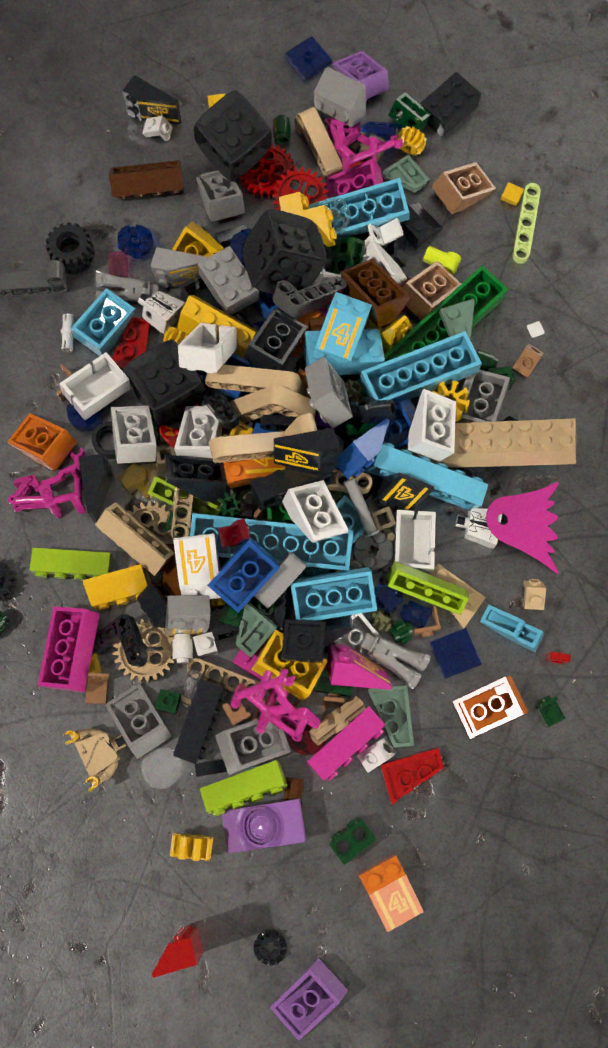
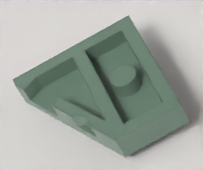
M409 155L382 171V178L388 181L400 178L402 187L414 193L428 185L430 181Z
M474 299L440 309L439 313L449 337L466 331L470 339Z
M248 602L244 606L235 645L251 658L278 626Z

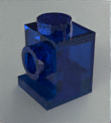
M383 582L374 588L376 602L387 615L404 601L403 597H397L398 592L395 589L388 587Z
M409 600L408 604H403L400 614L403 615V622L408 621L410 625L424 628L432 609ZM412 610L418 611V616H413Z

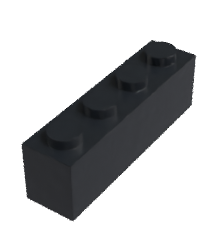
M292 467L276 470L270 475L257 477L251 481V493L261 511L282 503L288 489L324 480L326 486L333 484L334 473L333 471L329 473H315Z
M205 676L200 679L173 756L196 764L199 759H203L207 749L204 747L205 741H209L213 733L211 728L212 722L217 721L220 710L217 709L220 702H224L227 691L224 690L226 684Z

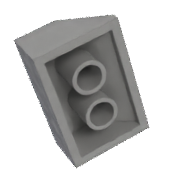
M327 67L314 90L315 108L352 127L366 118L365 85Z

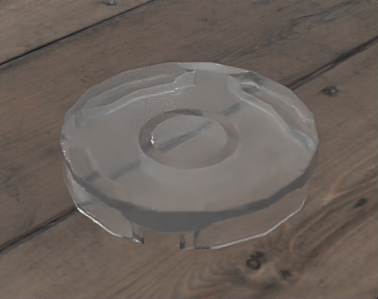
M156 748L148 752L143 759L141 774L145 782L151 787L157 789L169 788L180 778L182 771L181 761L178 757L173 756L174 752L172 750Z

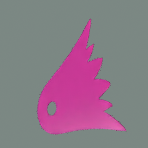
M559 482L536 491L505 496L494 500L486 513V522L491 533L500 541L539 560L559 575L554 562L547 553L555 552L546 542L558 539L556 533L548 527V525L558 519V516L547 511V509L555 503L548 500V498L553 494ZM499 514L507 516L508 521L505 525L498 522Z

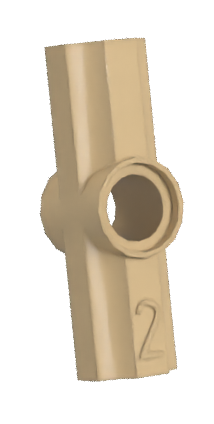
M355 695L340 708L337 707L325 716L324 720L320 722L318 729L311 728L308 731L310 738L319 746L334 733L337 734L349 725L351 720L359 716L366 709L364 703Z

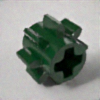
M226 492L224 493V500L221 498L217 499L221 502V506H218L217 509H222V516L229 513L233 517L234 510L240 511L237 504L241 500L236 501L235 493L228 497ZM231 500V505L234 507L227 510L224 501L228 502Z
M402 619L393 622V628L390 629L394 641H400L402 645L411 640L410 636L414 635L408 621L403 623Z

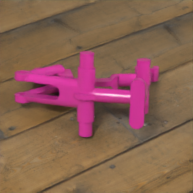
M325 119V125L328 127L326 131L334 144V148L337 150L344 174L349 173V165L368 157L376 162L377 153L392 147L401 148L403 146V139L398 140L397 134L392 135L389 141L382 142L376 137L369 138L359 133L361 131L360 122L352 127L344 128L343 125L346 124L339 120ZM358 140L369 146V149L355 155L347 146Z
M80 448V453L77 455L71 450L70 456L74 464L61 469L52 478L39 481L35 475L15 479L14 486L18 487L13 495L8 497V502L13 505L14 511L20 512L23 509L49 508L56 518H60L62 512L58 504L71 501L77 512L84 514L86 508L82 503L83 482L79 457L86 456L83 448ZM72 474L74 477V492L54 496L50 486L64 481L65 476ZM35 490L40 492L41 496H30V494Z
M287 669L281 670L279 676L272 679V673L265 671L261 683L246 688L244 684L237 686L231 700V707L233 709L238 708L243 698H247L261 712L256 729L258 733H264L265 728L270 722L292 736L294 741L300 742L307 724L314 729L319 728L320 719L308 708H294L287 700V692L281 684L291 686L295 680V676H286ZM274 688L270 691L269 696H267L266 702L264 703L263 698L266 693V690ZM278 700L281 705L275 706L276 701ZM281 719H283L284 721H286V722L289 723L290 725L294 726V727L296 728V730H293V729L290 728L289 726L285 725V724L281 721Z

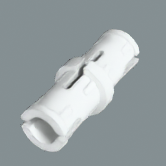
M67 313L62 315L63 326L60 331V335H62L61 350L69 352L70 349V352H72L74 335L71 327L74 325V315Z

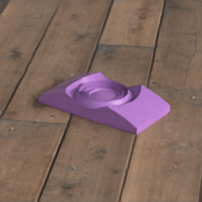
M300 799L226 810L222 814L227 853L306 842Z

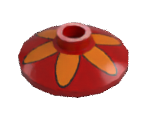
M161 425L159 427L161 436L170 446L175 448L180 428L175 429L168 425Z

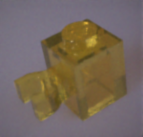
M133 463L117 476L119 482L131 495L139 491L145 499L151 496L147 494L149 489L145 486L149 482L147 477L149 473L142 465L138 467L136 463Z

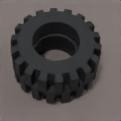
M71 222L67 223V225L59 224L60 227L58 228L55 226L53 232L48 233L49 238H46L45 241L50 260L61 261L67 274H70V272L76 274L79 270L81 272L84 271V267L88 268L90 262H93V255H95L94 246L88 231L83 226L79 227V224L74 223L72 225ZM67 245H79L73 252H62Z

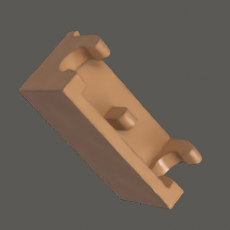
M242 702L239 705V710L238 708L234 709L235 712H233L228 703L222 705L234 727L252 718L250 712L245 710Z

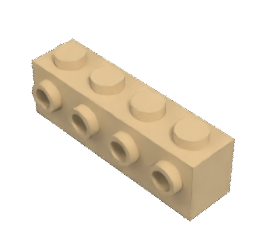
M116 502L104 510L95 524L102 533L111 538L154 576L165 568L175 554L174 551Z

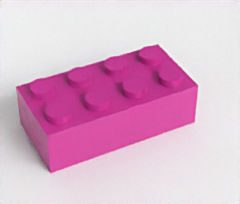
M53 606L37 686L54 690L85 693L99 613L82 608Z
M370 707L366 708L309 759L307 764L322 781L327 779L329 782L338 774L337 768L341 765L343 768L354 760L352 755L355 752L360 754L369 746L368 740L372 738L374 741L384 732L382 728L385 724Z

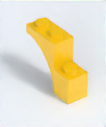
M301 192L279 197L281 211L310 219L316 224L323 243L328 247L335 245L334 240L337 239L335 229L332 228L333 213L331 209L329 210L325 205L307 209L309 208L308 198Z

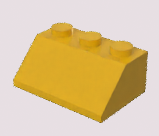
M141 564L82 580L91 606L95 610L98 609V611L107 610L110 608L109 606L117 604V606L128 604V600L136 599L148 585L146 573Z
M275 629L251 670L261 676L264 675L265 671H270L272 679L278 677L281 670L287 669L286 676H295L294 683L291 686L281 685L286 691L304 701L311 694L327 660L323 658V663L282 661L283 633Z

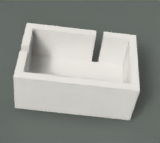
M200 323L178 345L179 367L187 368L190 371L202 370L206 373H216L237 349L236 327L220 325L218 343L217 325Z
M107 352L92 361L95 374H93L92 366L87 364L59 383L62 394L71 405H74V408L84 420L130 390L129 378Z
M397 510L395 513L396 525L394 526L393 563L397 561L424 573L431 574L434 570L435 552L433 550L435 548L436 512L418 511L415 519H412L414 511Z

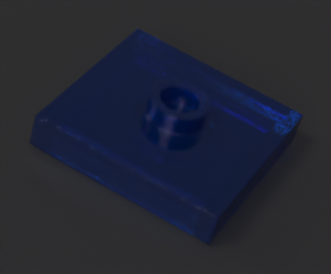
M312 36L285 53V58L304 80L332 64L331 57Z
M368 121L361 126V132L376 133L377 136L397 135L402 129V125L399 123Z
M466 628L429 642L444 679L481 665Z

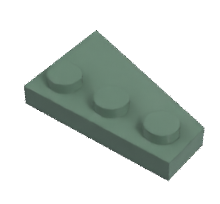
M407 685L393 686L391 690L367 689L380 719L385 724L384 728L393 748L414 746Z

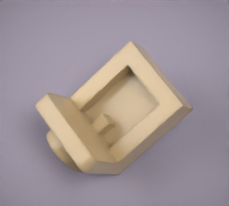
M539 579L524 581V609L544 610L546 586Z

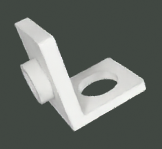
M398 218L380 227L371 224L367 225L372 242L382 246L403 236Z
M385 736L358 754L357 757L365 770L370 772L397 754V751L393 748L388 737ZM383 743L388 746L390 753L385 751Z

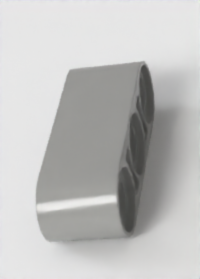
M291 551L280 562V568L254 597L265 607L269 608L307 565Z

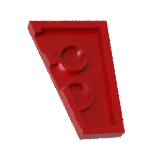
M438 747L380 765L391 804L396 803L398 799L410 793L419 784L425 782L444 768Z

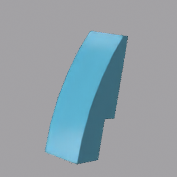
M488 605L480 620L488 628L533 652H536L544 637L543 631L491 605Z

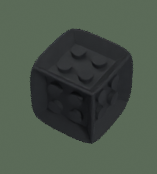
M236 90L229 92L217 101L194 125V138L199 148L215 168L231 182L241 177L253 167L272 145V131L251 103Z
M271 209L266 210L260 216L244 244L243 258L248 277L254 288L262 292L274 294L277 283L282 280L290 282L298 291L312 286L325 265L326 251L320 232L313 221L300 215Z
M173 339L154 346L125 366V374L129 378L130 385L133 387L141 405H149L151 419L158 428L163 424L170 426L183 419L186 406H195V404L201 406L204 400L203 392L206 390L197 371H190L187 368L179 367L178 343Z

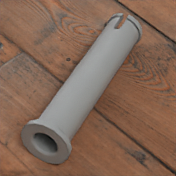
M356 478L345 481L344 485L366 532L365 537L378 533L380 530L375 526Z

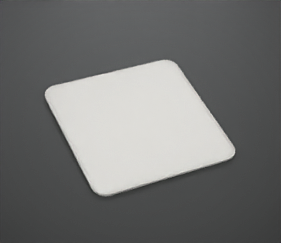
M539 321L527 325L532 338L545 334Z

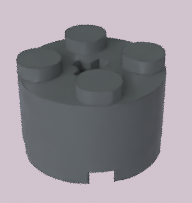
M382 532L369 537H365V534L361 535L356 541L353 550V560H357L364 568L369 567L372 574L385 570L393 555L392 543ZM370 550L376 551V555L369 554Z

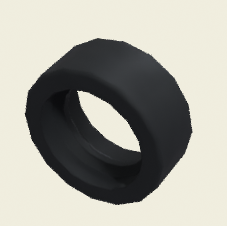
M106 421L94 429L91 442L98 454L102 453L106 459H116L115 449L105 450L99 443L103 433L113 431L112 422Z

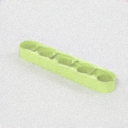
M529 183L523 192L512 254L513 260L519 264H523L528 260L531 251L541 188L536 183ZM527 190H535L536 195L528 194ZM525 205H532L534 210H526ZM529 220L531 226H524L522 221ZM525 235L528 237V241L522 242L519 237ZM523 251L526 257L520 258L516 252Z

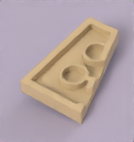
M438 564L430 575L465 588L468 593L469 600L461 615L450 611L459 622L461 628L464 629L486 597Z

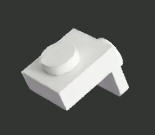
M164 116L147 118L142 134L146 138L160 135L165 141H169L173 127Z

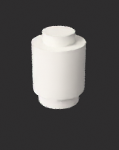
M190 634L174 635V640H172L173 660H177L178 664L189 663V660L193 659V642L190 639Z

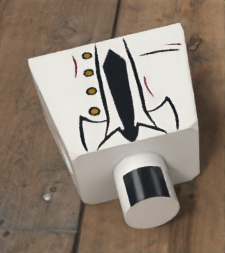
M157 291L151 298L142 294L138 299V303L144 306L143 319L163 334L179 320L180 313L185 305L184 301L161 291Z
M472 508L468 517L457 516L455 526L466 529L464 538L494 549L498 539L488 528L486 522L488 509ZM499 514V515H498V522H499L500 524H501L502 514Z

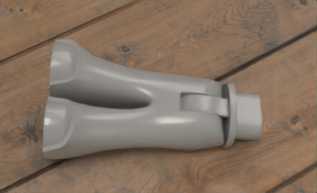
M96 270V287L124 288V291H110L125 302H138L142 294L151 298L158 291V284H151L150 281L119 277ZM104 289L96 290V299L101 295Z
M369 633L365 635L360 644V647L367 650V654L395 673L411 689H414L418 684L421 674L401 664L395 657L418 671H424L431 657L428 654L401 647L378 635L374 637Z

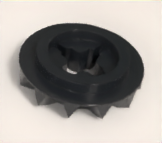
M276 930L261 932L254 942L255 957L260 963L268 966L281 962L287 952V943L284 936ZM270 938H272L273 946L280 948L273 950L271 957H269L268 950L261 948L268 946Z

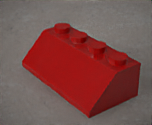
M191 924L179 928L180 930L175 933L152 972L153 978L198 964L204 952L198 926L192 928Z

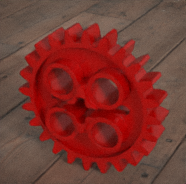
M272 143L267 153L253 167L239 177L240 182L243 183L244 189H248V193L254 191V197L260 194L261 199H263L264 195H267L268 199H270L271 194L277 193L273 190V187H279L276 180L282 181L281 174L287 177V170L291 174L294 173V159L291 158L290 153L286 154V148L280 150L279 144L274 148Z
M295 167L292 174L287 170V177L281 174L282 181L276 180L279 187H273V190L277 192L272 194V198L277 199L272 202L273 205H278L275 210L281 211L279 197L301 192L304 182L307 185L303 195L308 198L309 204L330 199L325 196L329 193V190L323 189L327 186V183L321 184L323 177L316 178L317 172L310 174V168L307 172H304L303 167H301L300 172H297ZM292 182H298L300 184V188L298 190H293L290 188V184ZM311 187L317 190L314 196H310L307 193V190Z

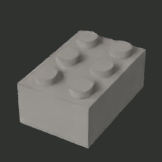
M230 246L198 263L200 277L225 313L233 315L259 300V290L251 284L246 269Z
M325 356L305 367V381L309 387L307 392L311 397L309 403L313 410L319 411L323 422H328L334 428L352 418L345 383Z
M480 369L478 373L471 375L467 386V400L470 401L467 413L462 411L461 420L456 423L497 422L509 388L510 377Z

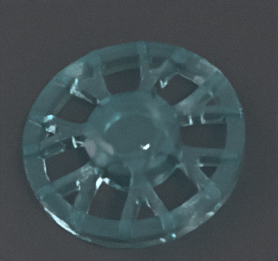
M332 197L324 200L319 206L326 204V207H328L327 203L333 201L334 206L329 208V210L331 209L333 213V221L331 223H334L333 228L337 233L346 228L350 221L351 213L345 201ZM339 202L343 204L340 210L336 208ZM347 211V217H341V212ZM339 220H342L344 223L341 227L337 225Z

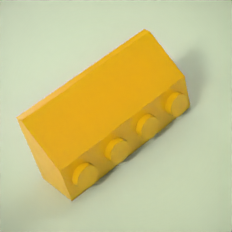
M195 295L188 296L180 313L177 327L178 330L189 335L200 323L216 324L218 343L220 325L236 327L237 349L233 354L244 358L248 345L258 332V330Z

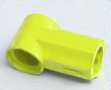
M429 246L424 255L423 262L432 265L438 261L454 276L461 262V256L455 252L445 253Z

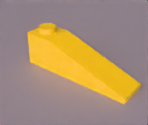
M193 221L185 226L172 248L174 251L210 257L224 249L207 231Z
M405 315L387 325L383 331H380L384 355L413 329Z

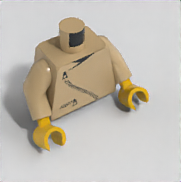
M91 728L75 732L69 730L63 734V736H71V740L65 742V744L69 745L75 740L77 741L74 744L89 774V777L83 784L91 782L93 785L88 791H93L97 785L112 777L118 767V761L121 759L117 750L127 746L122 735L112 739L109 733H104L101 729Z

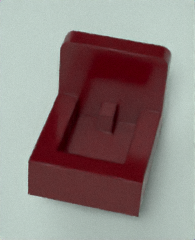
M245 518L236 520L230 526L218 529L223 548L241 545L250 538V528L246 524Z

